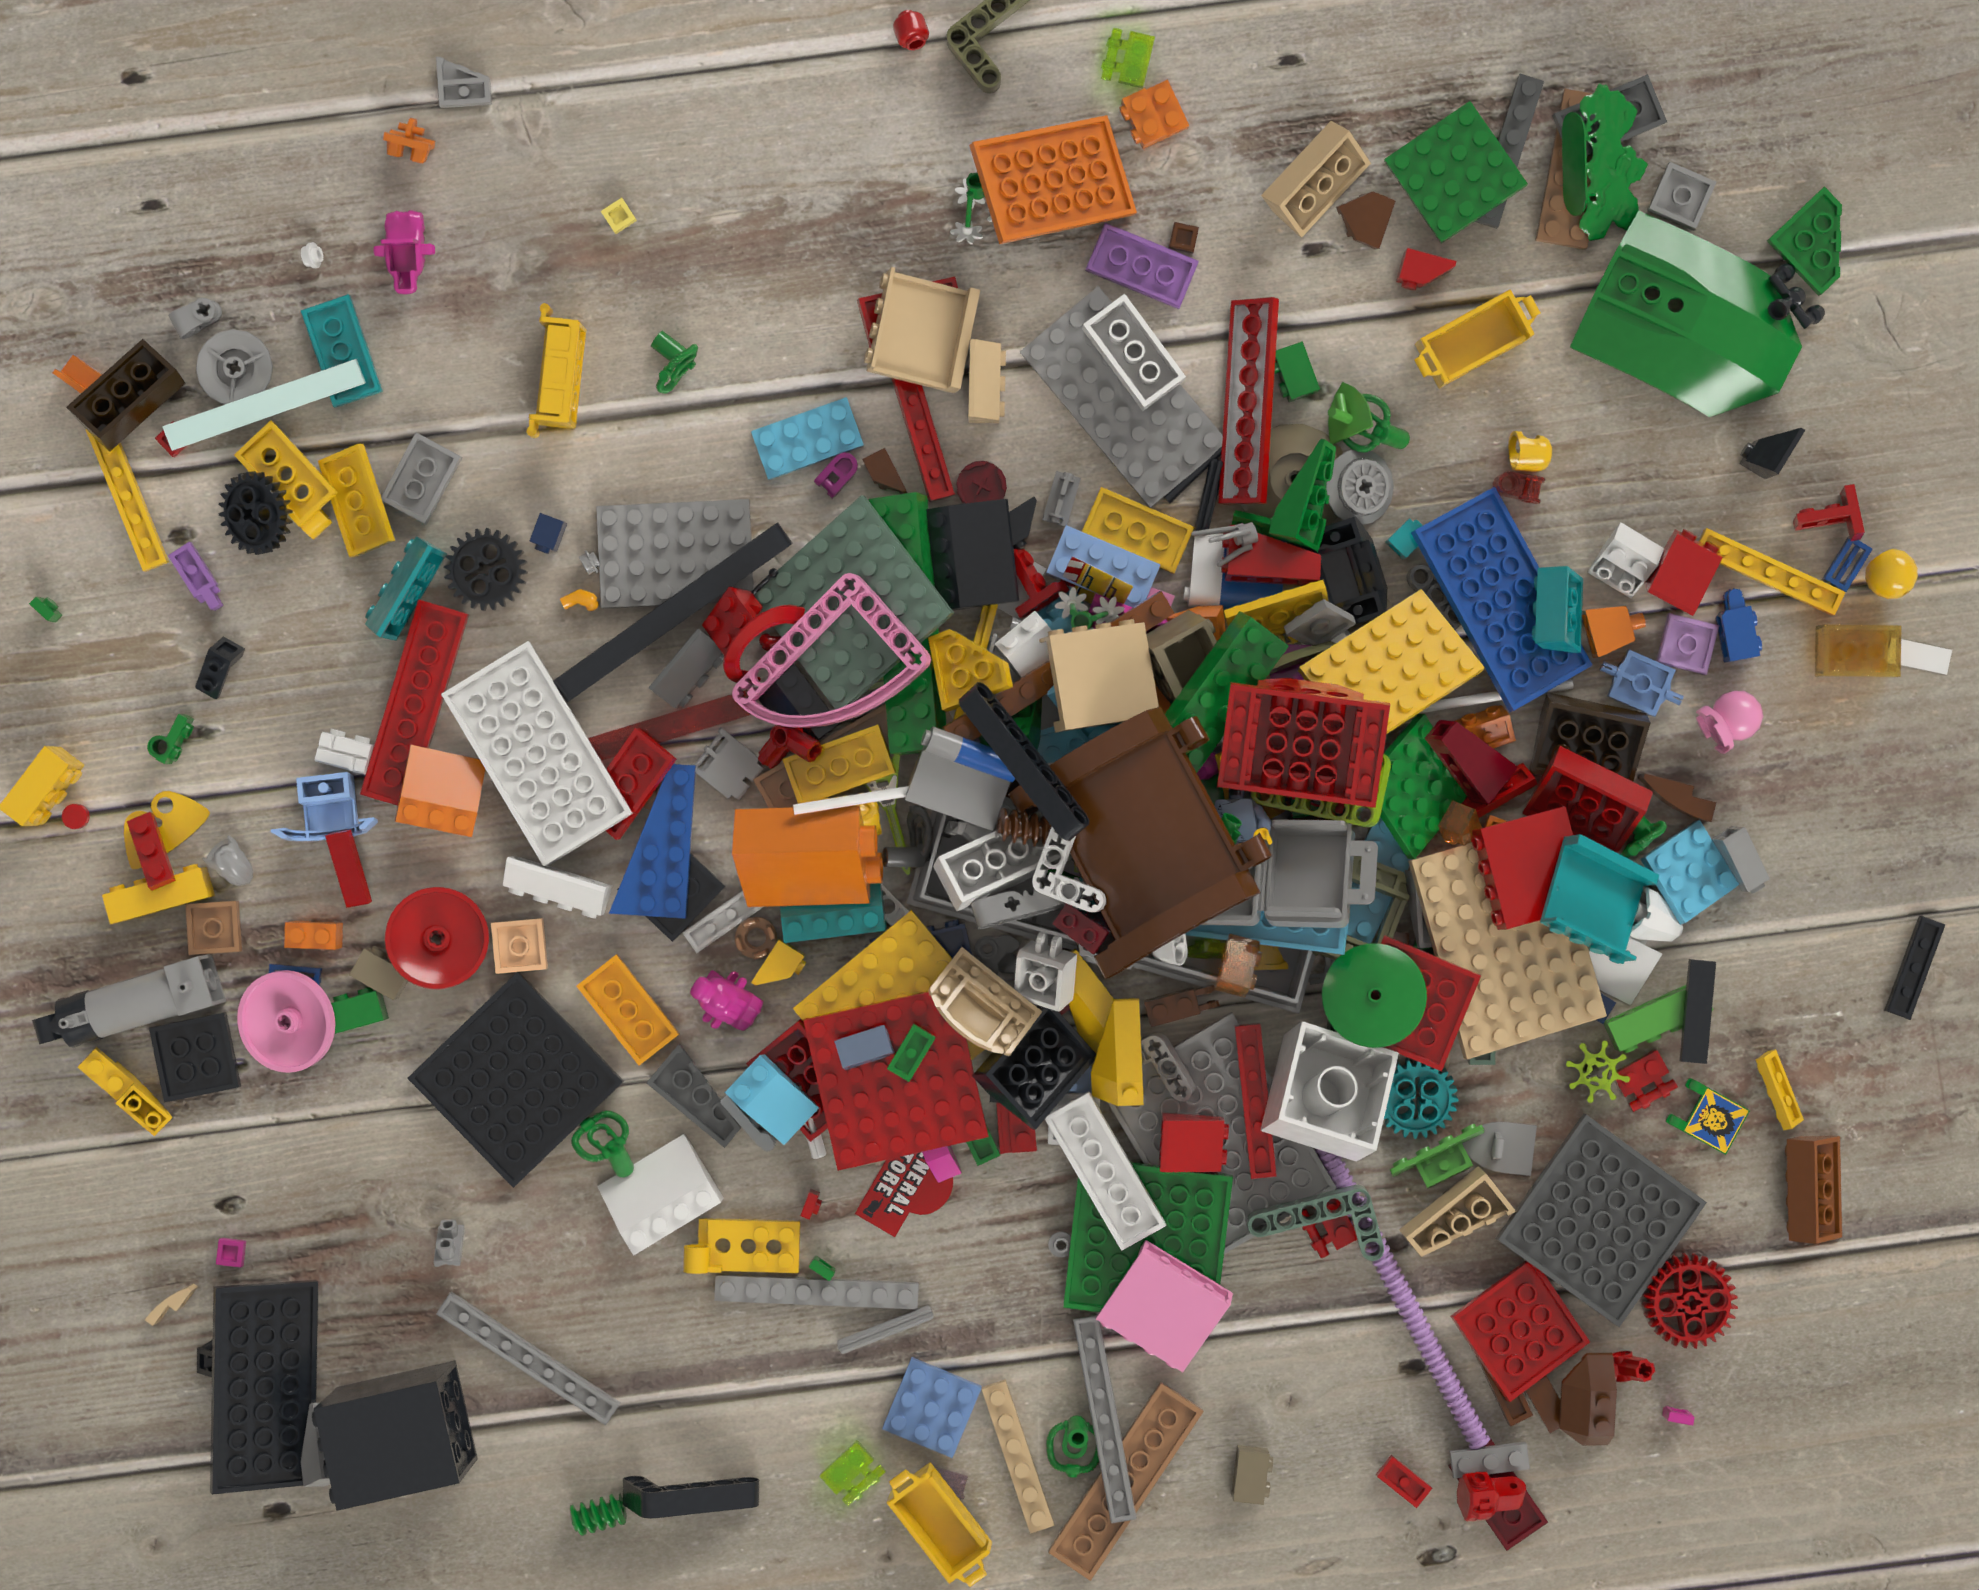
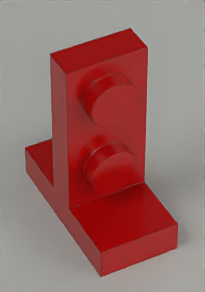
M1855 484L1845 485L1840 492L1843 506L1836 503L1827 505L1825 509L1815 510L1814 508L1800 510L1793 520L1795 531L1846 522L1850 541L1861 540L1865 530Z
M1014 549L1016 574L1030 599L1015 608L1019 618L1028 617L1034 611L1039 612L1060 597L1059 592L1066 593L1069 589L1065 582H1053L1046 587L1044 577L1037 572L1033 565L1034 560L1031 554L1025 549Z

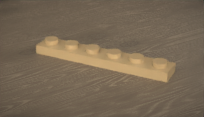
M1006 1379L982 1387V1392L1030 1534L1054 1526V1521Z

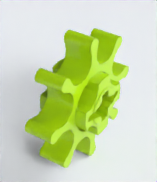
M1607 1040L1602 1041V1049L1597 1054L1590 1053L1585 1043L1580 1044L1579 1047L1585 1054L1584 1061L1579 1064L1572 1061L1566 1062L1567 1067H1575L1580 1073L1579 1080L1569 1084L1570 1089L1576 1088L1579 1084L1587 1085L1590 1089V1095L1587 1099L1589 1103L1594 1101V1094L1599 1089L1606 1090L1609 1093L1610 1099L1615 1100L1617 1096L1611 1089L1613 1081L1617 1079L1626 1083L1630 1081L1629 1076H1621L1616 1070L1617 1063L1627 1059L1626 1054H1622L1617 1059L1609 1058L1606 1054V1048L1609 1044ZM1597 1057L1605 1059V1062L1598 1061ZM1587 1064V1065H1588V1068H1587V1072L1585 1073V1072H1584V1068H1585V1065ZM1595 1064L1597 1067L1609 1066L1602 1072L1603 1077L1601 1079L1599 1076L1587 1077L1594 1071L1593 1066ZM1610 1070L1612 1071L1611 1079L1608 1078ZM1591 1081L1597 1082L1599 1085H1593Z

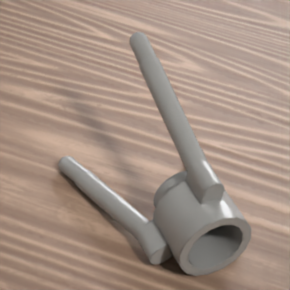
M1252 522L1191 533L1194 537L1227 533L1209 538L1208 541L1213 543L1233 538L1237 546L1242 545V547L1219 561L1217 567H1221L1243 552L1253 549L1252 543L1258 542V534Z

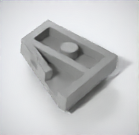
M436 57L439 106L441 108L492 105L491 83L488 76L473 72L459 64L451 63L442 57Z

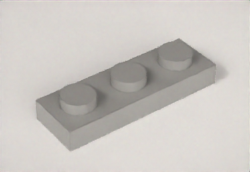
M1526 1442L1449 1451L1453 1478H1461L1465 1473L1487 1471L1488 1474L1530 1469Z

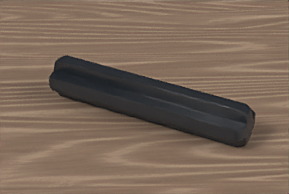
M1211 459L1194 531L1210 528L1220 485V473L1223 465L1221 460Z

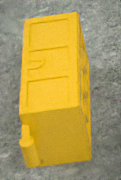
M1511 289L1420 338L1415 343L1420 355L1414 361L1424 378L1432 376L1440 389L1529 340L1534 335L1530 325L1541 312L1531 295L1515 298ZM1523 301L1531 319L1527 320L1518 302Z
M546 303L540 306L541 316L539 322L545 327L537 409L536 414H529V427L526 430V433L532 438L539 437V425L568 429L576 428L587 331L579 320L550 317L553 314V310Z
M931 1462L914 1474L909 1473L905 1469L889 1481L892 1491H890L887 1500L888 1506L949 1584L955 1579H959L971 1587L987 1575L982 1559L990 1554L992 1541ZM976 1564L980 1566V1568L966 1578L963 1576L965 1572Z

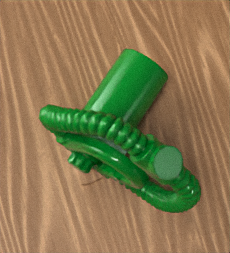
M661 331L653 340L651 348L669 360L668 365L659 373V379L656 384L657 391L666 394L675 388L680 378H682L683 374H686L688 369L692 370L695 367L696 362L694 359L697 356L698 346L697 344H692L689 348H685L667 333ZM669 378H670L671 381H669V383L664 386V384H665L666 382H668V380H669Z
M1362 394L1366 401L1372 402L1382 409L1384 414L1383 420L1371 412L1372 421L1376 422L1372 433H1368L1367 430L1358 433L1371 439L1372 442L1369 444L1359 445L1352 441L1350 437L1342 441L1350 449L1360 453L1371 451L1380 443L1396 449H1404L1409 444L1410 435L1406 430L1390 425L1391 412L1387 403L1378 396L1376 397V395Z
M1643 816L1632 832L1634 839L1630 841L1620 855L1626 858L1637 855L1653 839L1665 832L1667 828L1666 822L1658 821L1651 824Z
M606 1110L599 1112V1114L596 1113L591 1118L584 1119L571 1139V1144L576 1153L584 1160L590 1162H600L601 1160L608 1159L617 1176L624 1178L631 1175L634 1170V1164L624 1147L629 1135V1127L626 1120L619 1114ZM604 1118L613 1119L621 1126L622 1134L618 1137L608 1125L595 1123ZM600 1129L605 1130L607 1135L612 1138L604 1147L600 1145L598 1140L595 1141L593 1139V1134ZM584 1132L587 1133L588 1142L601 1152L600 1154L592 1155L582 1148L579 1140Z
M1075 1415L1063 1423H1058L1052 1427L1046 1440V1452L1050 1465L1055 1470L1057 1469V1471H1066L1067 1476L1071 1478H1076L1079 1473L1084 1474L1085 1472H1091V1470L1094 1471L1099 1463L1097 1445L1092 1461L1087 1466L1085 1465V1467L1078 1464H1059L1053 1450L1056 1434L1058 1431L1065 1429L1062 1451L1068 1458L1078 1459L1082 1457L1087 1450L1088 1430L1094 1435L1093 1425L1086 1422L1082 1416ZM1069 1442L1073 1448L1082 1449L1077 1453H1072L1067 1449V1444Z

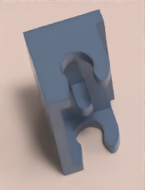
M885 1025L835 1041L842 1068L845 1070L895 1054Z

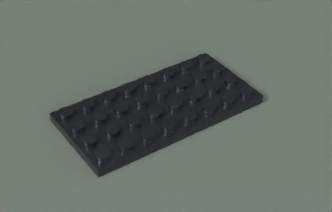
M317 1280L213 1286L210 1493L212 1495L303 1486L302 1450L309 1405L316 1403Z

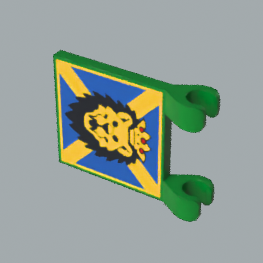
M1689 1078L1685 1086L1700 1094L1699 1099L1687 1121L1669 1114L1666 1118V1123L1726 1155L1750 1110L1702 1083Z

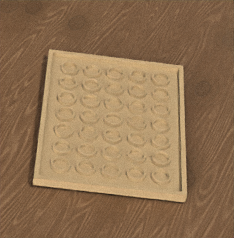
M1472 842L1408 861L1434 955L1481 975L1457 1033L1464 1059H1471L1607 1016L1586 945L1573 943L1569 940L1568 936L1549 931V927L1540 923V921L1507 930H1497L1491 919L1492 907L1490 901L1485 896L1484 887L1486 884L1484 877L1479 872V857L1477 851L1472 846Z

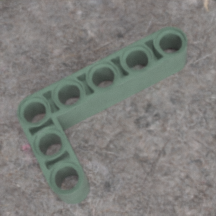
M1359 1184L1255 1210L1247 1218V1226L1250 1233L1256 1237H1265L1351 1215L1356 1238L1363 1257L1369 1261H1376L1384 1253V1245L1371 1197L1367 1189ZM1356 1192L1365 1194V1199L1360 1204L1352 1202V1196ZM1330 1199H1338L1340 1201L1338 1209L1330 1210L1327 1208V1202ZM1304 1206H1314L1315 1213L1309 1217L1302 1214ZM1280 1212H1288L1291 1215L1290 1220L1286 1223L1277 1221V1215ZM1361 1218H1371V1225L1368 1228H1360L1358 1222ZM1254 1219H1264L1266 1221L1265 1226L1262 1229L1253 1228L1252 1222ZM1369 1242H1376L1378 1244V1249L1373 1253L1365 1251V1246Z

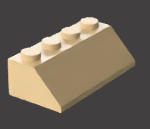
M1330 121L1261 196L1270 209L1302 238L1371 162L1351 132Z

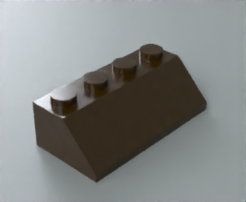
M142 339L66 408L110 452L186 383L178 371Z

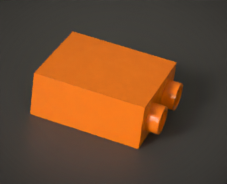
M860 805L794 815L793 808L735 809L732 856L747 907L870 903V884L883 883L882 853L878 852L876 825L864 826Z

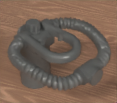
M919 805L909 806L910 811L906 821L910 835V847H884L882 851L884 867H924L926 861H930L933 827L929 814L923 807ZM921 816L924 822H918L915 830L914 820Z

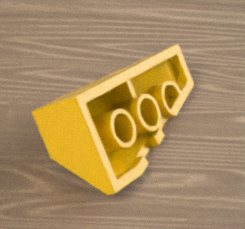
M1075 948L1071 951V953L1077 954L1073 1000L1069 1003V1008L1078 1034L1097 1054L1114 998Z
M1139 998L1113 999L1104 1033L1097 1049L1098 1052L1091 1068L1092 1096L1116 1106L1144 1105Z

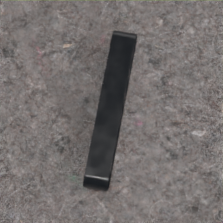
M977 682L959 699L961 709L1057 834L1064 840L1071 841L1089 825L1088 816L992 691L984 683Z

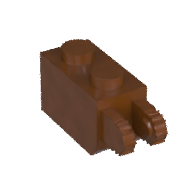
M1209 985L1197 989L1191 987L1146 999L1144 1004L1151 1027L1199 1015L1201 1011L1220 1006L1218 1000H1210L1203 1004H1199L1197 996L1210 994L1215 991V986Z

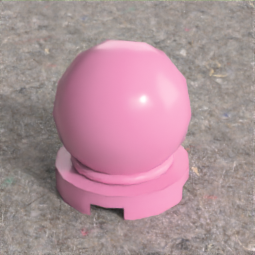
M1745 691L1725 693L1715 701L1713 709L1709 706H1703L1696 711L1699 715L1696 717L1701 731L1707 739L1709 737L1713 738L1718 744L1714 748L1721 754H1725L1733 749V740L1742 741L1752 737L1760 729L1764 717L1761 704L1752 694Z

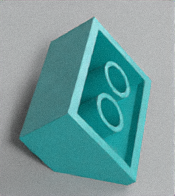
M1568 566L1538 568L1537 576L1534 578L1537 600L1533 603V612L1536 616V626L1532 628L1533 640L1543 649L1581 653L1583 578Z

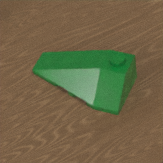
M1320 439L1276 507L1274 516L1270 520L1269 533L1279 540L1315 552L1319 550L1326 527V519L1322 518L1324 504H1329L1330 495H1327L1326 486L1327 482L1332 479L1336 447L1327 440Z

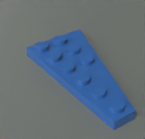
M673 764L665 775L609 914L686 918L696 765Z

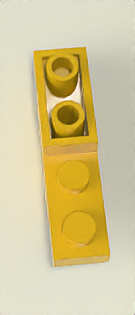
M97 1046L78 1065V1068L116 1100L115 1104L153 1136L172 1119L171 1114L128 1069L118 1061L115 1063Z

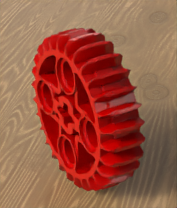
M1682 1253L1681 1261H1679L1675 1255H1672L1673 1263L1670 1264L1666 1261L1664 1263L1665 1268L1658 1269L1657 1276H1652V1284L1647 1286L1650 1291L1644 1292L1642 1295L1648 1299L1647 1302L1641 1303L1642 1306L1650 1309L1644 1313V1316L1652 1318L1648 1322L1649 1326H1657L1654 1332L1657 1335L1663 1333L1662 1339L1666 1342L1671 1339V1344L1677 1346L1681 1340V1346L1686 1349L1689 1342L1694 1349H1697L1698 1341L1707 1347V1338L1717 1342L1715 1334L1718 1333L1724 1336L1725 1334L1721 1328L1723 1326L1731 1328L1727 1319H1736L1730 1313V1309H1738V1306L1731 1303V1300L1738 1299V1297L1730 1293L1736 1287L1733 1284H1727L1732 1278L1727 1274L1723 1275L1725 1269L1723 1267L1716 1269L1717 1262L1711 1260L1708 1263L1706 1256H1702L1699 1260L1698 1255L1692 1254L1689 1260V1257ZM1691 1270V1279L1683 1281V1272ZM1700 1271L1711 1276L1717 1285L1702 1286ZM1673 1274L1674 1289L1660 1290L1664 1282ZM1714 1293H1719V1301L1715 1304H1711V1295ZM1689 1296H1691L1694 1298V1300L1690 1301V1305L1688 1306L1685 1303V1301H1689ZM1663 1298H1669L1668 1307L1660 1309V1301ZM1718 1312L1714 1321L1706 1327L1705 1313ZM1677 1316L1679 1331L1671 1328L1662 1317ZM1691 1321H1697L1696 1329L1688 1332L1687 1325Z

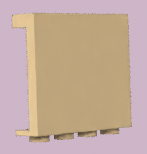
M891 267L886 274H882L879 288L883 289L882 297L877 299L874 313L878 314L876 323H872L869 338H872L873 341L871 348H867L864 363H868L866 371L956 393L961 389L980 290L970 287L966 291L897 273L895 272V267Z
M1134 619L1119 621V626L1111 627V622L1095 625L1096 629L1088 630L1087 626L1071 628V633H1064L1063 629L1048 631L1047 637L1039 639L1040 643L1047 642L1060 721L1053 722L1055 733L1121 723L1146 710L1159 707L1144 622L1135 624Z

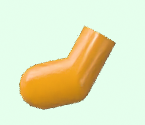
M578 589L560 598L565 610L576 604L586 606L588 611H594L599 606L596 595L583 589Z

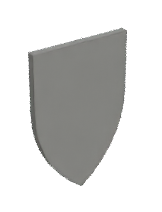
M1490 1122L1482 1125L1484 1128L1483 1134L1463 1143L1468 1156L1486 1169L1500 1173L1531 1176L1537 1126L1512 1122Z

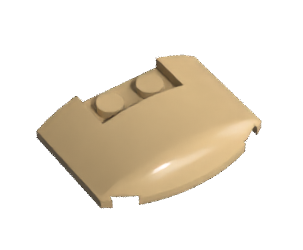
M963 947L960 948L928 990L935 1007L954 1030L973 1044L985 1050L1006 1056L1011 1055L1042 1013L1040 1009Z

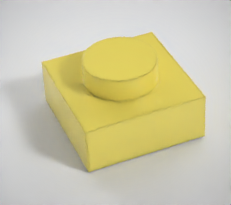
M620 198L601 211L615 234L637 221L623 198Z

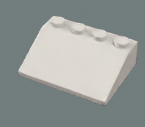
M685 1133L636 1162L631 1175L624 1178L615 1175L597 1186L621 1236L633 1256L720 1204L724 1199Z

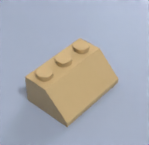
M970 339L969 423L999 424V417H1005V402H1000V391L1005 392V376H1000L1001 366H1006V351H1001V343Z

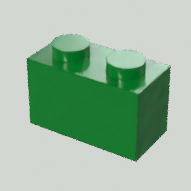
M1303 341L1276 350L1274 374L1278 373L1281 380L1278 387L1283 398L1287 397L1290 403L1315 394L1320 390Z
M368 987L357 990L358 996L349 998L348 993L333 997L334 1002L331 1005L335 1016V1034L389 1019L383 995Z

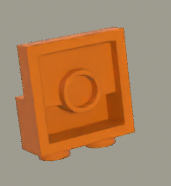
M1168 79L1123 98L1122 106L1119 107L1125 121L1129 120L1133 129L1130 132L1136 144L1140 143L1142 149L1189 128V123Z

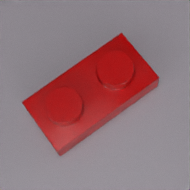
M1390 1455L1376 1473L1380 1480L1416 1508L1433 1489L1393 1455Z

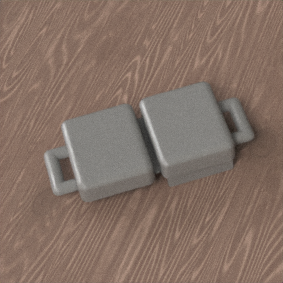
M1272 820L1270 831L1272 844L1269 845L1267 840H1264L1272 857L1249 869L1261 893L1201 925L1254 926L1260 921L1261 911H1264L1267 921L1276 927L1343 928L1349 923L1350 904L1368 905L1375 899L1378 846L1374 841H1355V833L1351 825L1345 821ZM1354 856H1362L1360 889H1352Z

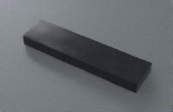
M1919 915L1884 1011L1911 1020L1946 924Z
M1689 959L1679 1059L1681 1062L1707 1064L1716 972L1715 961Z

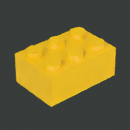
M44 746L1 802L0 810L21 826L43 825L52 815L50 810L53 806L61 803L66 797V789L69 785L75 784L82 776L81 770L85 765L62 747Z

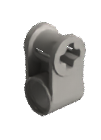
M200 298L172 311L168 316L180 339H186L220 320L222 309L217 302L207 298ZM206 306L211 307V308L208 310V314H209L208 316H207V315H204V313L207 311V310H206Z

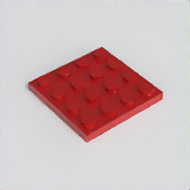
M1384 935L1381 944L1395 947L1408 955L1420 969L1427 990L1426 1007L1418 1026L1405 1039L1384 1048L1442 1071L1481 975ZM1375 990L1371 992V998L1373 1000H1378L1380 998L1379 991Z
M1524 1261L1450 1316L1505 1399L1509 1402L1590 1343L1546 1275L1527 1261Z

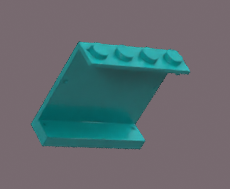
M1581 834L1566 836L1563 839L1540 923L1548 926L1549 931L1568 936L1569 940L1573 943L1588 946L1589 950L1593 953L1608 956L1611 962L1624 964L1626 961H1636L1637 957L1630 954V951H1626L1643 887L1657 884L1659 874Z

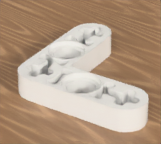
M1051 827L1033 876L1032 884L1034 889L1041 894L1088 912L1101 911L1106 905V896L1101 890L1062 875L1075 837L1071 841H1066L1062 838L1060 844H1065V849L1052 845L1053 841L1059 842L1060 836ZM1055 849L1061 854V860L1059 863L1052 865L1048 861V854L1051 850ZM1044 865L1051 869H1057L1056 873H1049L1048 880L1051 882V885L1045 886L1043 889V884L1039 880L1041 877L1045 878L1048 870H1043ZM1070 883L1074 885L1076 894L1074 897L1067 899L1062 891L1063 887ZM1082 894L1087 896L1097 894L1096 899L1099 900V904L1093 905L1091 908V902L1080 899Z

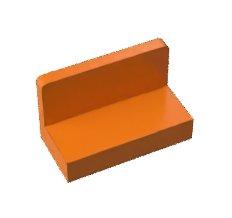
M72 355L62 371L54 369L52 372L79 393L85 391L102 375L75 355Z

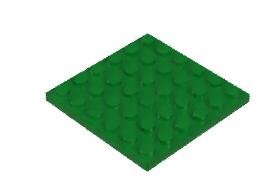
M1131 1162L1166 1222V1226L1122 1251L1078 1177L1063 1308L1100 1312L1138 1257L1140 1247L1145 1240L1220 1285L1233 1175L1212 1172H1160V1168L1157 1165Z

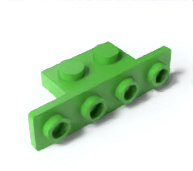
M1469 1125L1461 1130L1463 1134L1455 1138L1449 1135L1439 1141L1440 1145L1432 1149L1429 1146L1416 1152L1417 1156L1410 1160L1402 1158L1393 1163L1394 1168L1390 1169L1392 1176L1395 1177L1417 1167L1427 1189L1474 1167L1463 1143L1483 1134V1126Z

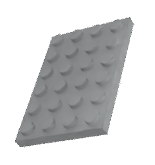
M737 499L596 506L601 608L659 606L752 540L750 500ZM753 572L732 587L752 591L754 589ZM722 593L720 596L712 600L710 603H718V601L721 599L724 593Z

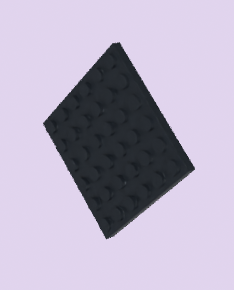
M520 972L514 974L407 1078L513 1188L624 1082Z

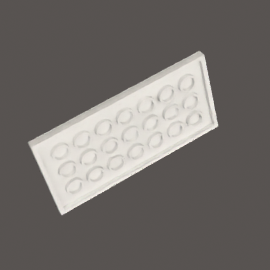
M529 641L441 694L544 867L549 866L633 814Z

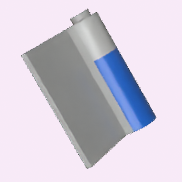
M932 727L930 731L925 730L921 740V745L924 746L904 800L993 831L1009 784L1015 780L1014 776L991 747L936 727Z

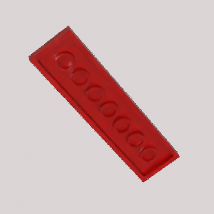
M418 599L360 795L398 806L410 746L415 745L425 748L430 746L444 700L441 694L447 690L469 614Z

